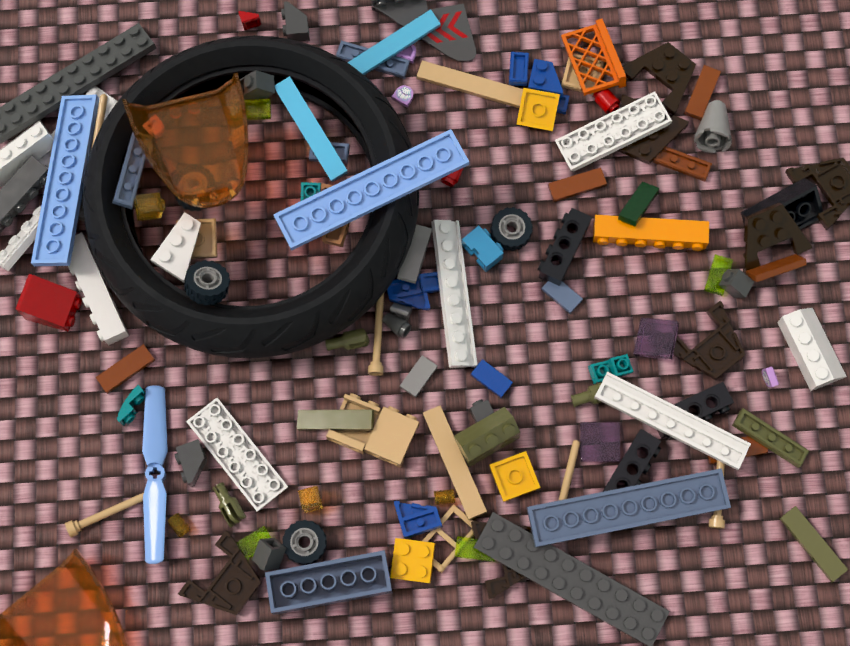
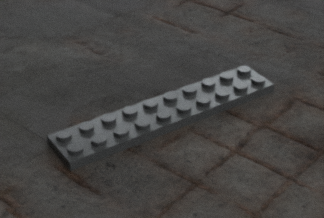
M138 23L0 107V144L59 109L62 96L81 95L157 49L154 42Z
M492 512L473 547L646 646H653L670 612L551 544L535 547L533 536L530 532Z

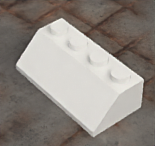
M41 120L0 149V188L9 181L31 155L39 160L52 150L54 138Z
M813 308L799 309L780 318L777 323L810 391L847 377Z

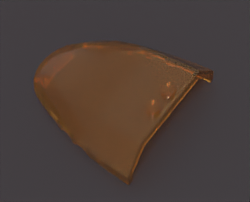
M234 73L232 79L217 90L154 105L144 106L129 103L126 99L122 100L130 126L144 155L164 184L178 199L194 207L212 208L224 205L238 195L247 175L249 146L246 107L238 73Z
M77 548L73 550L60 566L0 614V646H129L119 617L108 594L91 566Z

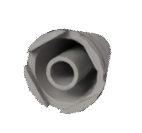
M714 100L707 105L694 136V143L696 142L698 149L708 153H716V150L724 152L732 144L727 108L725 103L720 100Z

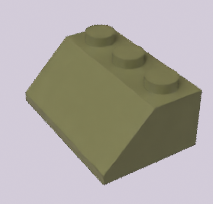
M503 407L454 435V439L468 467H471L519 439L520 430L514 417Z

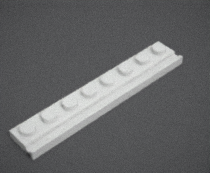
M41 206L34 210L33 216L29 221L23 223L21 231L9 240V245L0 251L1 268L9 271L35 240Z
M433 220L431 225L449 368L476 367L477 358L459 221Z
M609 372L606 373L594 397L736 470H739L751 443Z

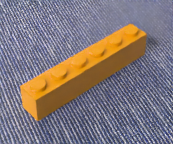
M595 215L593 220V242H597L599 245L615 243L617 246L631 244L636 247H646L648 245L659 249L673 247L676 250L692 248L694 251H701L706 249L709 244V221L641 217L637 225L633 226L618 220V216Z

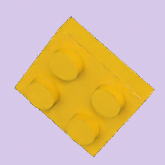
M523 88L517 125L553 131L560 94Z
M526 451L489 464L503 502L540 489Z
M395 538L390 578L431 583L436 543Z

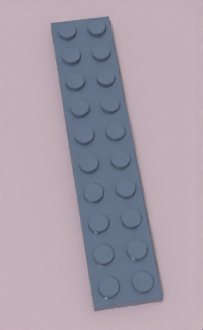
M721 468L527 507L534 545L535 547L729 509L731 505Z

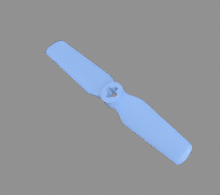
M152 385L145 389L142 452L148 466L145 471L147 483L143 494L145 562L148 564H158L164 560L167 493L163 484L166 478V471L163 465L168 452L165 388ZM157 469V471L161 474L157 475V478L154 479L151 473H154V471Z

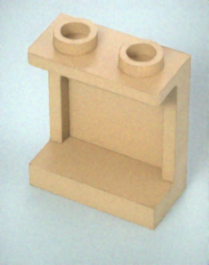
M350 393V395L345 394L340 410H374V428L381 413L379 404L373 401L364 402L360 396ZM329 429L326 437L331 442L364 454V448L372 430Z
M383 407L364 448L365 453L401 468L413 436L419 428V421L410 414H406V416L400 414L399 410L394 407Z

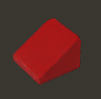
M238 11L244 30L261 25L259 14Z

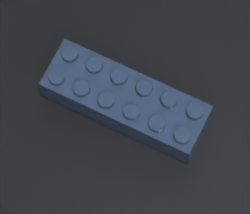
M385 550L265 572L270 610L273 615L393 593Z

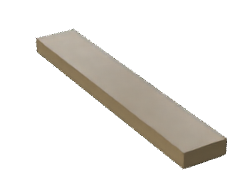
M423 60L417 73V79L520 108L523 92L521 88Z
M441 405L423 412L425 421L468 520L487 513Z

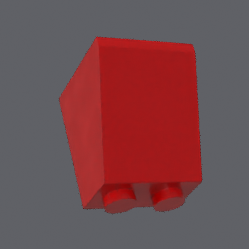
M29 274L15 310L25 320L69 332L70 327H73L75 323V313L80 309L82 299L77 291Z

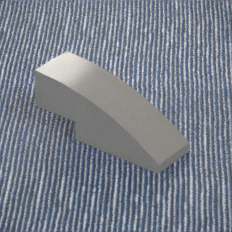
M416 224L411 246L399 270L397 279L416 284L431 240L432 228Z

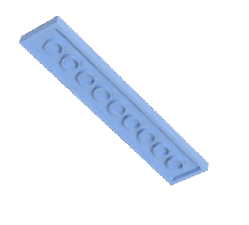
M96 94L62 96L31 259L33 266H70L85 172L89 160L99 97Z
M450 129L273 215L292 251L468 166L469 160L453 131Z

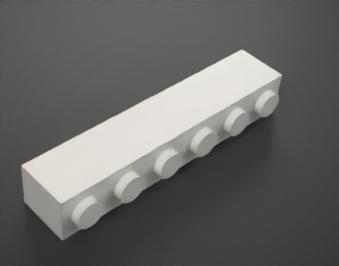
M83 233L75 235L71 263L68 268L72 276L76 275L78 281H75L79 292L83 291L85 297L82 300L86 308L90 307L92 314L89 316L93 324L98 325L99 330L97 334L101 342L105 341L109 346L128 337L129 334L96 263L89 243Z

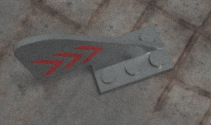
M371 0L372 10L383 13L402 27L429 11L426 0ZM464 4L431 9L441 23V26L421 39L451 59L458 62L472 61L476 56V47Z

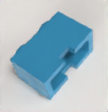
M477 226L462 238L463 248L471 256L473 254L476 255L478 258L476 262L485 272L503 259L504 249L498 242L495 243L491 239V234L485 228L482 229L480 226Z

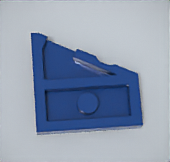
M534 59L528 89L560 94L559 98H562L563 89L553 63Z
M395 279L388 287L387 292L390 302L427 311L430 310L427 292L421 294L422 291L418 279L416 284Z
M394 501L405 539L443 527L437 507Z

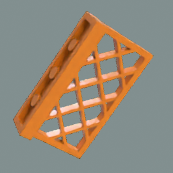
M603 18L595 20L596 24L561 35L584 96L617 85L619 88L626 87V74ZM594 31L595 36L592 40L584 37L586 33ZM576 38L578 41L573 45L568 43L567 39ZM581 41L590 44L587 50L578 47ZM593 45L601 49L598 54L590 51ZM575 51L584 54L581 60L573 57ZM587 55L596 58L593 64L584 61ZM598 60L606 62L604 69L596 66ZM581 65L590 68L587 74L579 72ZM593 70L601 72L598 79L590 76ZM606 74L611 76L613 81L605 82L602 81V78ZM587 80L595 82L593 87L587 89L584 84Z

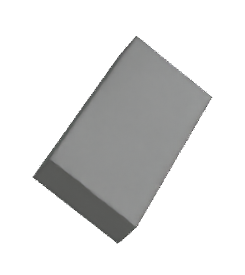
M422 355L403 380L400 388L416 398L438 366Z

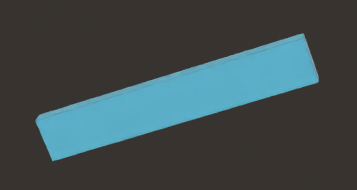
M430 9L347 63L365 75L439 28L441 23Z
M290 76L276 84V92L331 182L349 173Z

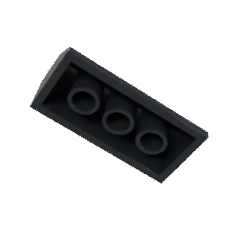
M803 178L740 213L745 226V217L774 204L781 203L801 230L817 221V215L823 212L817 185Z

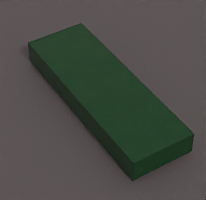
M641 182L620 212L618 220L636 226L657 196L659 188Z

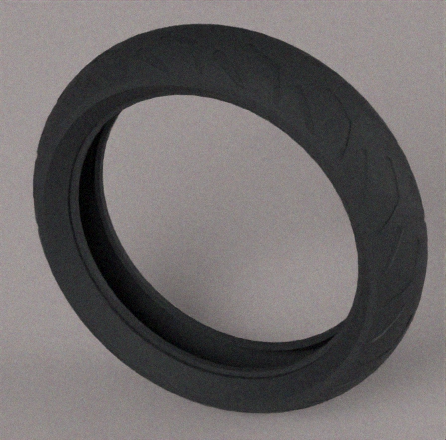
M254 35L222 38L188 48L159 63L138 79L112 108L95 138L85 172L83 210L87 237L96 263L112 291L138 319L160 335L180 345L212 355L230 358H262L285 355L317 345L348 328L378 301L395 279L407 256L416 228L419 210V189L371 212L363 235L354 250L321 283L292 298L258 306H234L215 303V305L198 304L192 301L185 291L179 289L159 274L144 257L135 230L134 204L132 209L112 203L132 132L147 136L141 129V126L155 115L162 121L165 130L168 129L177 119L200 104L231 94L232 84L255 70L273 75L275 85L290 76L303 99L322 107L350 130L363 148L370 167L412 148L407 132L396 111L387 98L367 77L344 60L321 48L280 37ZM151 138L148 153L158 139Z

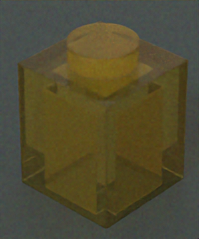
M159 192L135 196L134 206L138 221L162 217L166 207L165 201L161 199Z
M318 486L298 490L304 513L323 509Z

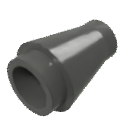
M389 312L382 320L398 337H406L412 327L408 320L392 315Z

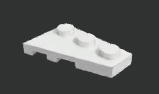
M184 212L151 258V262L182 282H185L186 271L191 262L201 222Z

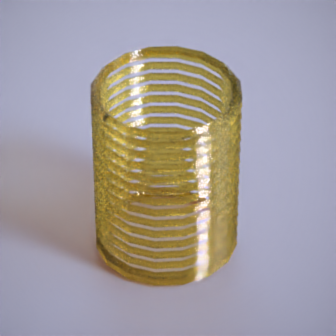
M454 489L434 491L435 505L436 502L437 505H442L443 502L444 504L455 503Z
M176 513L167 521L175 533H178V537L184 536L187 533L186 531L191 529L179 513Z

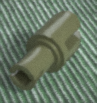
M363 328L345 331L340 337L325 340L328 351L343 347L348 351L368 346L370 342Z
M601 383L588 386L585 392L571 395L573 406L576 407L589 402L594 405L601 403V401L594 398Z
M223 482L212 488L220 501L219 509L230 528L246 518L236 497L230 496Z

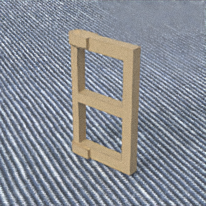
M454 504L441 518L443 525L455 513L472 528L471 521L473 520H468L467 515ZM440 528L430 531L422 540L429 542L437 533L455 548L442 564L435 559L433 560V566L438 572L442 573L473 537L472 529L459 545Z

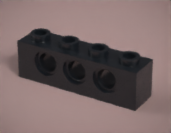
M571 208L569 214H564L561 221L563 226L561 229L558 228L553 237L556 240L553 245H549L545 253L548 256L545 261H541L538 267L540 279L560 286L591 223V216L574 208ZM572 228L576 233H569L567 229ZM565 244L568 246V249H562L559 245ZM558 260L560 265H554L551 261Z
M721 382L674 405L689 412V408H694L698 413L697 417L709 421L713 418V414L719 412L721 415L731 410L730 406L734 401L725 384ZM706 400L713 401L715 407H708L706 405ZM658 431L661 439L667 437L668 439L672 438Z
M640 429L603 492L617 489V483H624L626 487L640 485L642 482L639 480L641 474L644 473L646 475L652 465L649 463L652 456L656 458L661 450V447H659L661 440ZM637 450L645 451L646 458L638 457ZM633 466L637 473L630 475L627 472V467Z

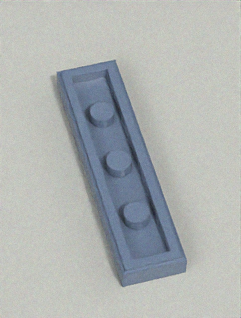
M341 40L336 56L345 62H349L369 48ZM393 56L373 70L405 79L410 60Z
M132 132L113 198V204L132 209L151 137Z

